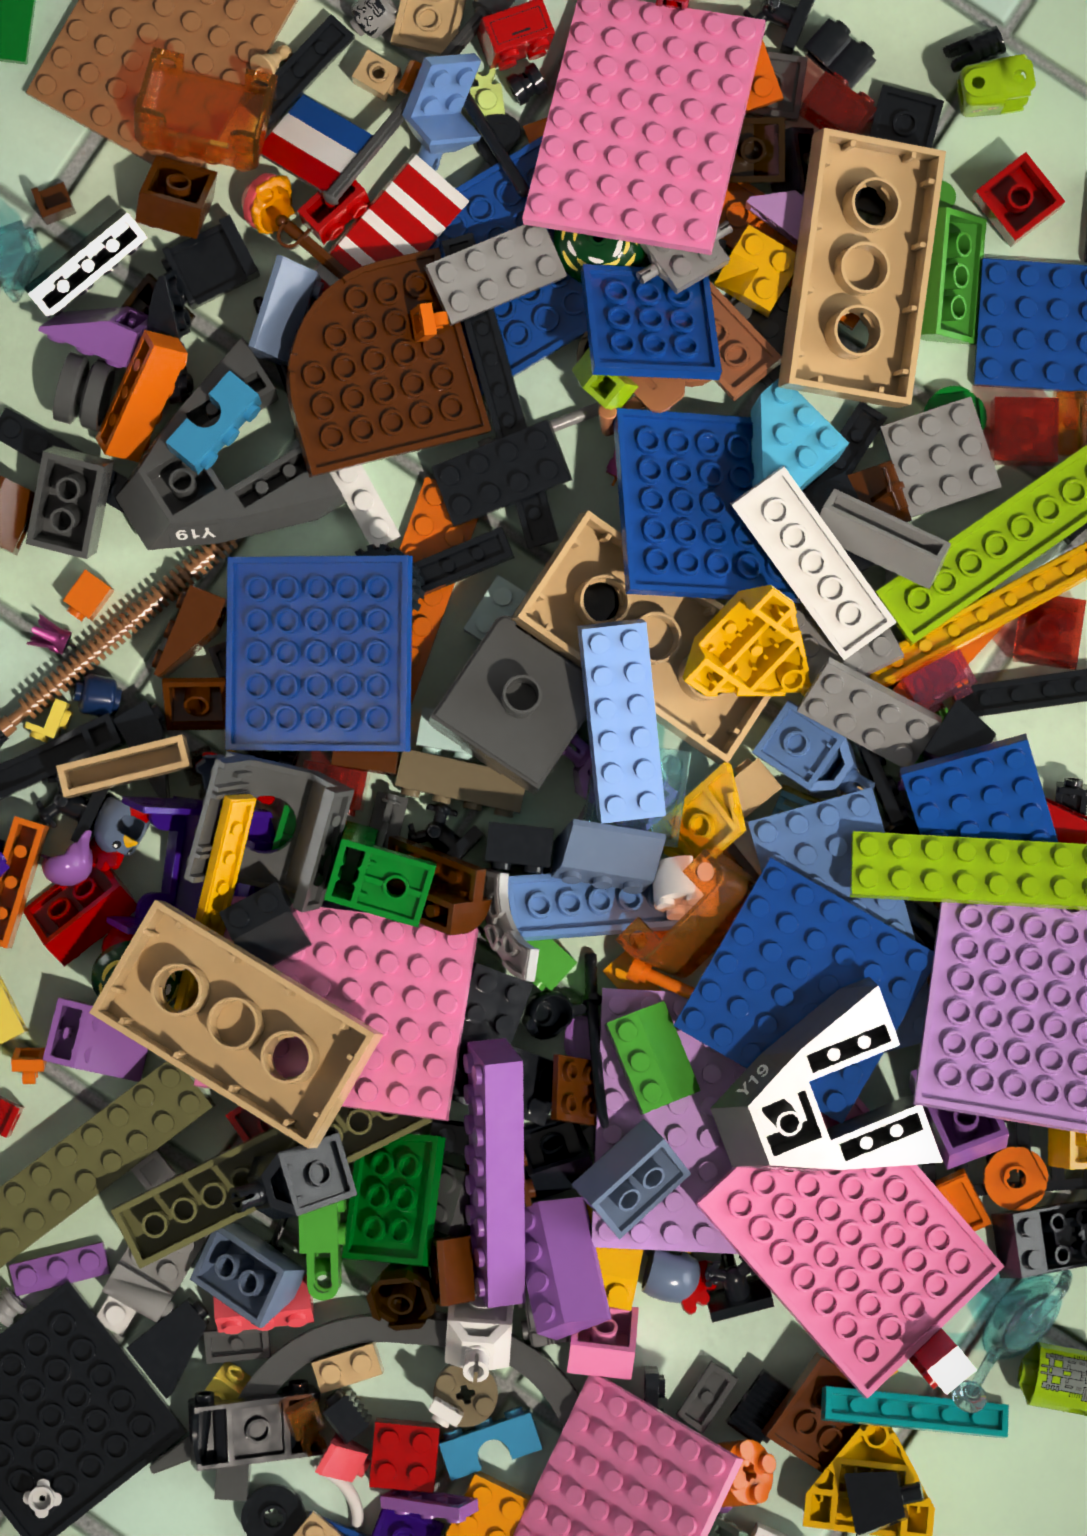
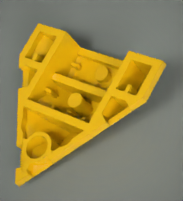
M772 585L738 591L694 637L682 676L683 680L705 696H718V693H735L736 696H785L786 693H801L804 696L812 684L810 683L809 667L793 600Z
M862 1424L805 1493L802 1526L856 1533L844 1478L845 1473L898 1472L901 1476L902 1485L920 1482L892 1427ZM923 1486L924 1501L906 1504L909 1519L869 1535L933 1536L935 1507Z

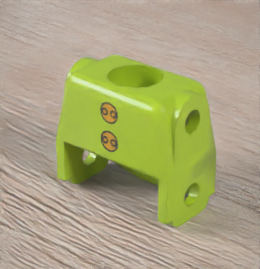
M1025 54L963 67L957 80L958 103L962 115L965 117H979L1024 111L1023 106L1028 103V97L1031 96V91L1036 86L1032 61ZM1022 72L1025 73L1026 79L1023 75H1021Z

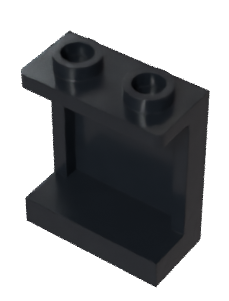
M230 214L219 219L220 224L200 233L197 239L190 238L172 248L167 246L162 249L165 257L160 259L166 273L170 270H177L178 278L182 280L184 286V295L182 296L184 304L189 302L192 310L260 277V273Z

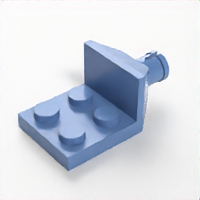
M475 53L424 57L402 116L413 135L421 143L419 152L416 155L435 171L438 170L444 153L456 152L478 142L481 138V135L461 114L481 63L480 58Z
M790 700L786 702L752 752L755 756L805 788L815 799L838 796L842 792L849 794L860 791L857 786L863 789L874 788L875 782L858 773L853 748L847 738L797 712L798 706Z

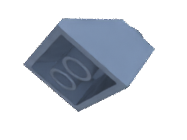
M281 255L276 257L248 347L257 358L287 367L295 333L314 300H317L322 294L324 283L320 282L321 277L317 271Z
M573 819L553 841L551 877L562 879L564 883L568 884L580 882L593 884V887L598 889L614 887L623 889L624 892L629 894L644 892L654 882L666 834Z
M643 1119L571 1185L620 1240L688 1178L691 1173L665 1139Z
M230 1223L210 1234L190 1280L258 1328H263L295 1298L307 1269L241 1224Z

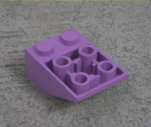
M128 306L67 311L54 316L42 324L38 331L47 334V338L57 343L66 342L75 346L76 350L82 354L89 356L97 355L106 359L105 362L110 366L126 368L131 361L144 330H147L148 315Z
M59 997L43 1061L131 1081H141L148 1049L90 1014L89 1012L93 1004Z

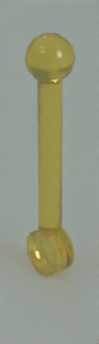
M782 785L781 791L784 790L813 804L823 801L788 785Z

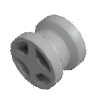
M6 1286L1 1290L0 1322L4 1326L9 1327L13 1323L14 1317L17 1314H23L27 1307L19 1296L16 1297L15 1292Z

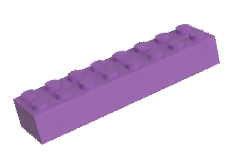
M506 1038L468 1042V1054L463 1056L465 1073L468 1074V1084L464 1085V1099L466 1104H468L469 1115L464 1116V1127L466 1134H469V1145H465L464 1153L466 1163L469 1165V1175L465 1176V1188L467 1194L470 1195V1205H466L465 1215L467 1223L470 1225V1235L467 1236H471L474 1287L477 1297L482 1298L487 1308L525 1304L523 1060Z

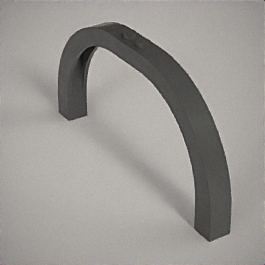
M435 1311L431 1317L427 1318L426 1323L421 1329L395 1331L388 1327L389 1322L382 1318L379 1322L372 1317L371 1313L347 1316L313 1327L291 1339L274 1352L255 1372L238 1399L276 1394L280 1387L307 1363L338 1348L369 1342L446 1347L448 1312ZM511 1334L509 1366L516 1369L536 1386L552 1406L562 1428H564L578 1399L579 1393L565 1373L549 1357L536 1347H531V1344L527 1341H524L515 1334ZM251 1464L216 1469L214 1499L247 1501L250 1489Z

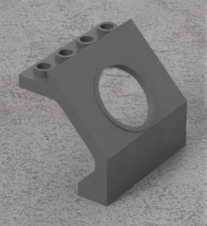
M226 751L225 757L215 759L210 772L211 778L207 793L202 802L203 807L200 819L195 828V837L190 855L187 858L184 879L191 883L204 882L224 795L251 794L255 798L274 796L285 801L294 811L296 816L294 833L283 846L270 851L255 850L245 845L237 883L265 888L277 882L285 888L288 896L294 899L292 905L294 909L300 912L319 909L323 905L354 789L319 771Z

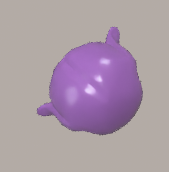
M91 830L85 831L80 839L71 844L63 855L51 857L41 854V857L44 858L42 862L43 874L49 881L61 886H73L87 879L93 868V855L89 848L92 835Z

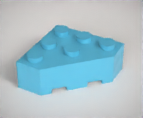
M778 378L760 394L751 409V422H753L751 445L752 463H754L752 486L754 487L778 468L784 466L803 491L840 458L849 442L797 390L778 387Z

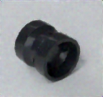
M534 63L527 65L523 73H513L505 78L509 89L520 106L529 102L533 94L541 95L548 91V87Z

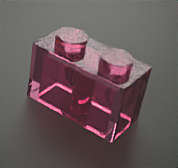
M957 649L901 679L900 683L911 701L935 713L945 708L942 701L952 696L956 700H960L973 693L971 686L976 684L977 680L961 650Z

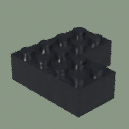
M473 962L453 1088L454 1094L464 1097V1085L468 1084V1074L465 1073L463 1056L468 1054V1042L506 1038L511 1045L534 984ZM512 1046L523 1060L524 1119L544 1126L552 1107L553 1061Z

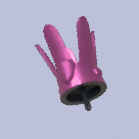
M39 614L38 624L42 628L36 626L32 628V633L37 636H32L31 641L27 642V645L48 648L50 651L57 654L60 653L61 655L64 654L67 646L77 648L76 645L69 643L72 632L59 628Z

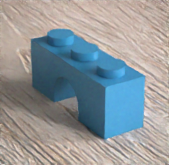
M230 370L208 394L211 403L221 411L219 420L214 425L203 428L186 418L166 441L169 451L197 474L203 469L208 470L218 459L217 453L223 446L231 445L240 433L239 428L246 421L251 422L261 410L260 405L262 403L259 394Z
M522 1406L505 1411L504 1418L493 1421L492 1417H489L470 1430L462 1432L461 1427L443 1433L444 1439L439 1440V1447L451 1481L482 1470L478 1451L486 1441L499 1440L508 1447L512 1460L542 1450L543 1444L531 1409L523 1411Z

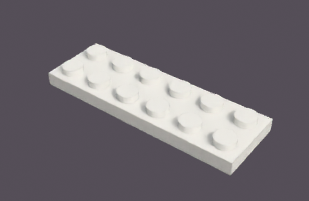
M784 466L778 468L730 503L843 660L897 623Z

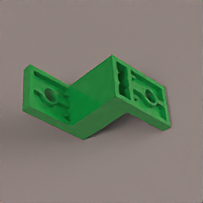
M286 802L271 850L277 849L288 842L296 827V816ZM346 820L324 900L418 927L437 863L376 846L374 844L378 829ZM393 878L401 879L405 883L406 889L401 894L390 893L387 889L389 880Z

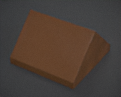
M226 677L162 678L167 730H225Z
M433 1236L430 1265L436 1304L439 1306H450L475 1301L471 1236Z

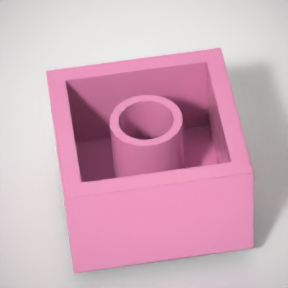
M609 1307L612 1319L570 1335L567 1373L631 1380L636 1350L639 1307H632L631 1311Z

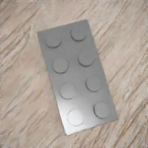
M521 225L429 263L424 267L443 312H447L450 326L567 277L547 228Z
M831 657L828 658L797 709V712L902 768L914 765L942 722V717Z

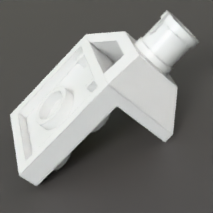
M476 1291L475 1301L450 1305L447 1317L445 1363L463 1368L464 1377L472 1382L474 1372H478L477 1382H481L488 1377L489 1370L509 1367L514 1305L487 1308L482 1298L477 1297Z

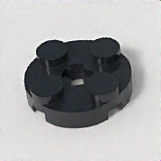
M269 1484L256 1489L245 1502L241 1513L242 1527L247 1536H292L306 1520V1509L301 1496L291 1488L280 1484ZM270 1509H278V1514L283 1515V1521L281 1523L277 1521V1526L270 1525V1520L265 1518L266 1511L270 1513Z

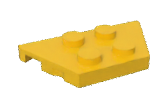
M722 763L673 807L666 816H663L648 830L650 832L666 834L663 847L665 855L669 857L690 855L693 856L694 862L702 863L703 857L714 860L746 831L733 769L730 763Z

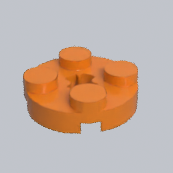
M1008 1146L1005 1149L999 1150L989 1158L983 1168V1184L987 1195L994 1203L1005 1209L1015 1211L1027 1210L1039 1203L1045 1194L1049 1176L1047 1167L1038 1154L1025 1147ZM1016 1169V1173L1021 1170L1024 1174V1177L1020 1179L1022 1185L1016 1188L1015 1184L1010 1186L1007 1182V1179L1010 1178L1009 1172Z

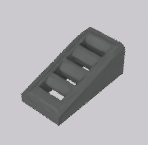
M190 1435L157 1458L149 1467L151 1473L155 1474L191 1460Z

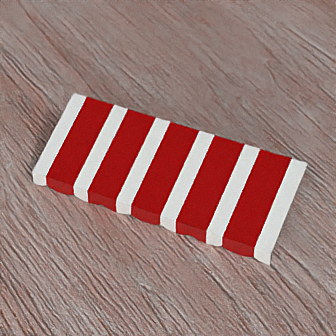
M413 153L368 204L364 214L348 227L328 253L352 272L374 262L428 250L469 203V200L418 155ZM320 262L313 268V270L319 273L321 277L320 282L324 283L323 292L339 280Z

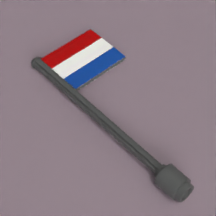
M474 0L472 2L475 9L473 11L474 15L440 56L460 54L477 34L482 17L509 9L515 0ZM411 91L374 135L303 94L257 148L256 152L258 155L323 193V198L328 204L337 205L338 199L405 120L402 114Z

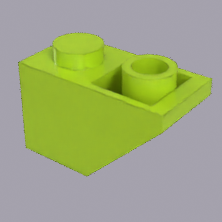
M589 348L572 368L582 388L605 409L622 408L639 387L628 376L592 375Z

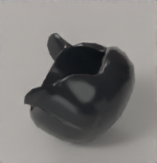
M545 990L541 993H535L528 998L521 1017V1023L534 1038L540 1040L551 1039L560 1034L566 1026L570 1025L574 1016L586 1013L587 1006L570 1002L567 996L559 991Z

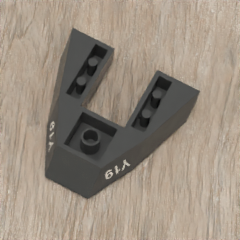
M243 337L240 338L172 416L158 435H156L116 496L117 502L147 550L223 543L315 521L345 504L340 489L329 473L309 478L300 446L225 490L212 468L208 470L203 469L197 474L169 451L166 441L186 418L203 428L210 427L219 420L221 411L211 403L208 394L229 370L259 394L262 403L260 405L261 410L279 400L274 385Z
M870 977L838 989L762 1052L710 1108L732 1167L809 1172L942 1162L923 1107L913 1105V1094L846 1120L843 1123L827 1129L825 1127L809 1081L900 1045L880 988Z

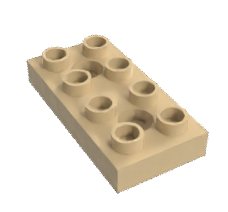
M823 128L813 134L778 387L894 408L911 405L946 151L829 128ZM865 187L875 189L886 205L884 220L875 225L865 222L859 216L855 207L856 194ZM849 313L858 315L862 323L868 328L869 337L867 345L862 350L857 351V353L848 350L838 337L837 328L839 320L842 316Z
M589 510L578 515L511 618L522 629L579 667H581L577 626L642 618L647 622L656 721L718 765L725 762L729 763L771 698V696H736L735 693H718V696H705L683 680L682 676L694 637L724 605L711 598L626 594L621 533ZM606 582L614 588L619 601V608L614 618L606 621H596L589 616L583 601L585 590L589 584Z
M154 900L89 1012L308 1149L318 1148L384 1035L181 910L161 900ZM187 969L195 976L198 982V996L190 1008L176 1011L167 1002L165 985L172 973ZM296 1036L307 1047L309 1054L308 1064L303 1073L295 1077H287L286 1079L276 1070L273 1054L275 1047L281 1040Z

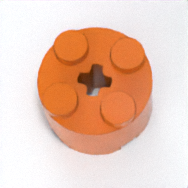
M750 1439L717 1443L743 1459L722 1507L764 1503L768 1499L773 1483V1472L776 1469L774 1456L768 1454L760 1443Z

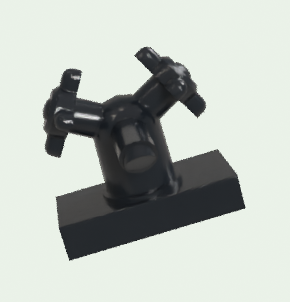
M765 0L757 14L753 16L746 9L743 15L745 17L764 19L765 23L769 21L786 29L787 33L780 51L792 55L815 0H800L796 6L782 0Z
M58 774L48 778V783L57 782L58 793L55 795L53 803L46 808L40 800L37 801L38 813L41 820L49 824L51 828L57 827L53 817L59 813L77 821L78 825L70 839L73 842H77L85 831L91 830L93 832L97 814L103 802L110 796L113 788L93 792L89 799L82 795L65 798L63 797Z
M444 803L427 805L426 809L435 811L433 821L424 830L416 832L413 823L408 825L409 840L419 844L429 842L436 850L461 860L485 836L474 825L463 837H459L445 824L447 815L457 817L458 812Z
M721 1253L724 1269L719 1268L720 1261L718 1260L707 1264L705 1286L717 1285L718 1281L723 1283L722 1289L708 1292L710 1301L707 1306L712 1323L775 1307L771 1291L761 1279L747 1281L746 1276L749 1273L752 1276L756 1273L740 1255L739 1258L743 1262L738 1266L734 1254Z

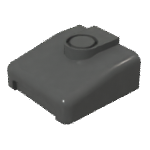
M501 616L495 620L430 716L428 723L438 732L461 746V749L500 775L503 774L525 790L536 794L587 718L582 668L522 629L511 619L512 617Z

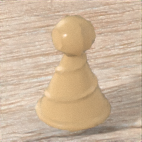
M281 45L276 49V53L253 55L250 59V67L253 74L262 82L269 83L273 81L280 62H287L293 55L292 49L288 45Z

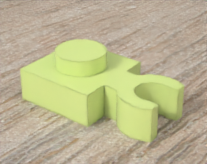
M489 67L490 71L485 76H481L477 72L474 80L479 86L471 87L470 93L484 116L494 114L505 115L501 83L492 84L496 75L495 67L491 69Z

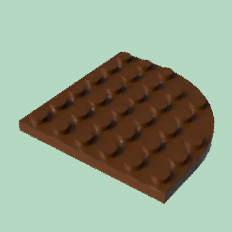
M439 247L381 260L349 272L326 289L303 317L290 348L286 383L291 416L309 478L487 434L492 431L461 323L459 322L451 326L449 324L443 325L444 328L437 329V335L428 341L415 342L410 310L419 304L432 302L433 313L443 312L424 269L425 265L442 258Z

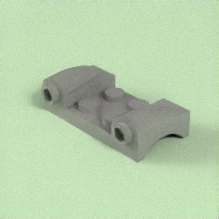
M210 1234L139 1269L128 1247L103 1287L102 1292L153 1322L158 1323L161 1318L163 1319L173 1311L176 1304L171 1302Z

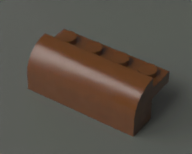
M389 836V850L437 863L420 924L451 936L469 933L483 922L492 899L483 896L486 877L485 868L404 837ZM393 878L387 883V889L392 894H401L406 889L405 883L398 878Z

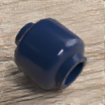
M89 673L84 678L83 683L76 682L73 700L78 701V708L82 714L100 717L107 713L117 712L122 688L118 687L114 678Z

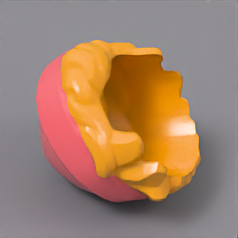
M272 173L261 174L247 185L243 191L241 204L244 218L259 233L273 234L279 229L275 222L277 216L285 215L287 218H290L295 213L292 207L291 182L287 176Z

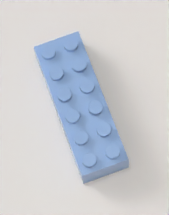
M641 618L577 626L597 819L603 824L666 816L647 622Z

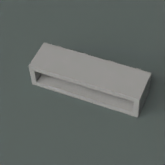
M835 488L820 513V517L843 549L930 589L939 574L951 546V543Z

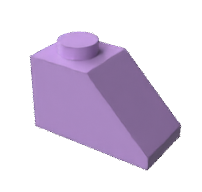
M794 190L750 196L746 201L745 208L796 246L805 192L799 194Z

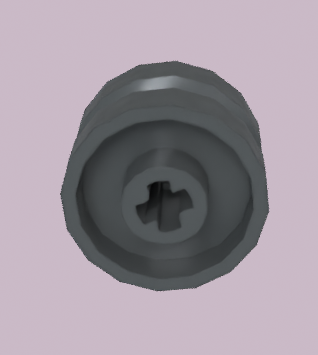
M70 352L63 364L58 380L53 405V419L71 424L79 414V422L83 428L99 431L109 407L115 379V367L108 365L104 360L98 359L89 371L88 358L84 355Z

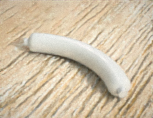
M322 1476L333 1482L344 1494L351 1512V1526L355 1530L360 1531V1528L364 1526V1512L361 1500L354 1486L348 1481Z

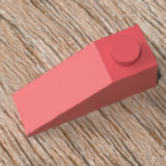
M335 1433L321 1457L315 1472L322 1476L353 1482L356 1475L362 1478L371 1463V1460L367 1459L370 1450L353 1440L344 1444L338 1434Z

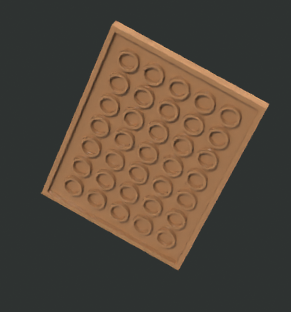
M78 0L27 89L26 94L150 164L153 163L156 155L203 168L255 78L250 67L251 57L255 54L269 53L298 0Z

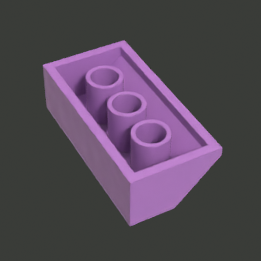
M582 1197L538 1201L533 1203L532 1206L525 1207V1280L537 1334L554 1340L565 1338L612 1319L596 1247H594L591 1240V1224L586 1202Z

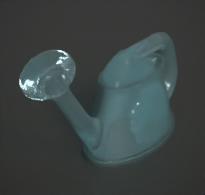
M1062 1270L1054 1277L1048 1275L1030 1277L1015 1285L998 1301L987 1318L983 1330L982 1342L986 1354L972 1381H963L952 1390V1398L958 1408L969 1413L982 1410L987 1403V1396L981 1386L997 1360L1010 1359L1025 1353L1046 1335L1054 1324L1062 1305V1299L1071 1286L1073 1274L1070 1270Z

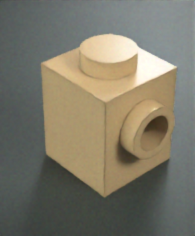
M368 49L354 71L352 80L355 85L386 102L390 95L395 97L399 90L397 88L400 84L402 73L401 68Z

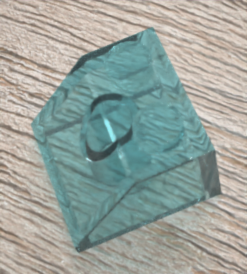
M22 220L0 227V279L4 292L13 303L20 301L24 294V287L29 284L40 262L37 252L42 251L37 234L34 233L32 227L27 228Z

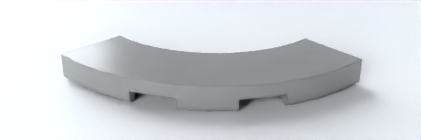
M485 868L486 877L483 896L492 899L490 909L485 917L487 925L484 927L488 942L492 950L498 952L503 960L502 965L511 974L521 980L535 982L539 949L530 945L521 936L513 921L508 899L509 873Z

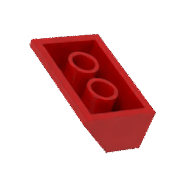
M93 863L92 872L86 880L73 886L53 885L25 907L23 912L43 945L65 967L110 931L113 926L106 923L107 916H130L136 911L137 902L111 867L108 871L102 872L97 869V864Z

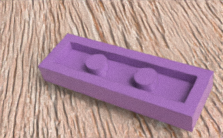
M104 1241L9 1265L16 1297L61 1286L68 1280L74 1283L111 1273Z
M392 1489L380 1496L381 1508L394 1510L395 1514H420V1517L423 1519L439 1517L447 1519L449 1523L464 1522L466 1517L479 1511L478 1498L447 1493Z

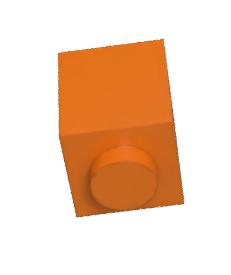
M85 569L63 599L64 602L70 605L66 611L81 622L85 617L93 621L115 590Z

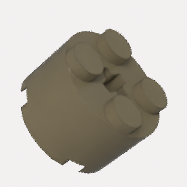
M447 1364L439 1373L433 1390V1399L437 1396L464 1412L458 1427L479 1425L494 1412L498 1400V1383L492 1370H489L488 1377L481 1382H477L478 1372H474L472 1382L464 1377L463 1368ZM463 1385H466L468 1390L474 1389L475 1391L471 1394L469 1400H465L464 1396H458Z

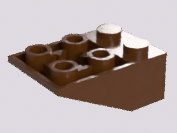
M192 585L189 586L188 591H181L176 603V608L179 609L175 621H169L164 633V638H167L164 650L158 649L152 662V667L155 668V676L160 679L168 678L219 635L227 616V600Z

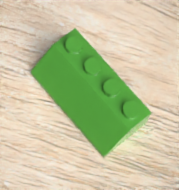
M949 207L938 208L921 340L976 345L982 259L984 258L987 219Z

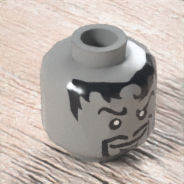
M358 0L350 8L353 17L350 24L360 36L367 34L371 38H377L395 24V13L398 9L392 0Z

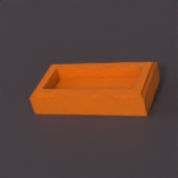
M964 1168L935 1181L937 1189L974 1231L992 1224Z

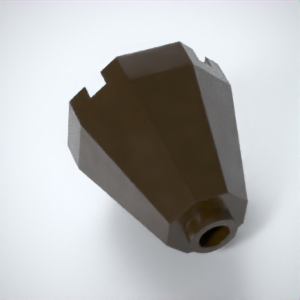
M390 1263L368 1288L366 1295L372 1317L379 1322L381 1318L389 1322L388 1327L395 1331L421 1329L426 1323L427 1318L434 1314L437 1305L429 1267Z

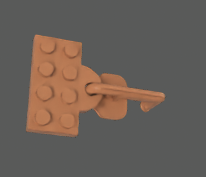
M710 282L722 369L720 379L714 381L733 401H736L780 365L782 356ZM628 376L639 387L633 393L635 396L626 402L622 408L639 410L647 408L652 412L662 413L669 410L684 397L685 386H702L711 380ZM601 405L598 409L601 432L605 436H611L614 434L613 420L617 415V409H605Z

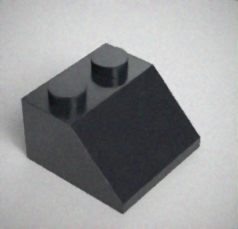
M277 882L219 912L232 941L271 966L312 945L296 910L292 907L293 904L285 888Z
M549 1118L544 1126L534 1123L524 1127V1151L528 1162L526 1169L529 1178L532 1179L536 1199H542L574 1188L571 1184L593 1165L581 1125L551 1120Z

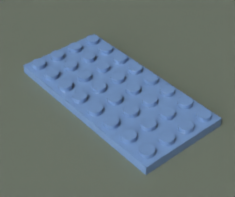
M872 787L748 822L761 872L764 870L769 859L773 858L915 940L904 900L850 897L852 832L885 833ZM927 979L896 1031L900 1045L888 1049L884 1053L921 1043L929 990Z

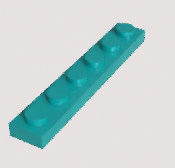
M832 1386L822 1387L821 1420L993 1438L1008 1437L1009 1405L880 1391H875L867 1399L863 1398L857 1389Z

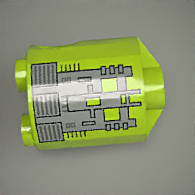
M1037 1342L1021 1359L1018 1370L1017 1382L1027 1405L1087 1416V1351Z

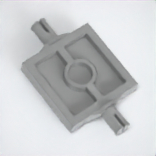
M724 221L718 225L712 255L640 244L648 255L651 265L636 272L638 280H640L641 284H645V282L658 275L669 284L675 294H678L728 265L730 258L720 246L719 239L733 232L731 224L729 225L728 221Z

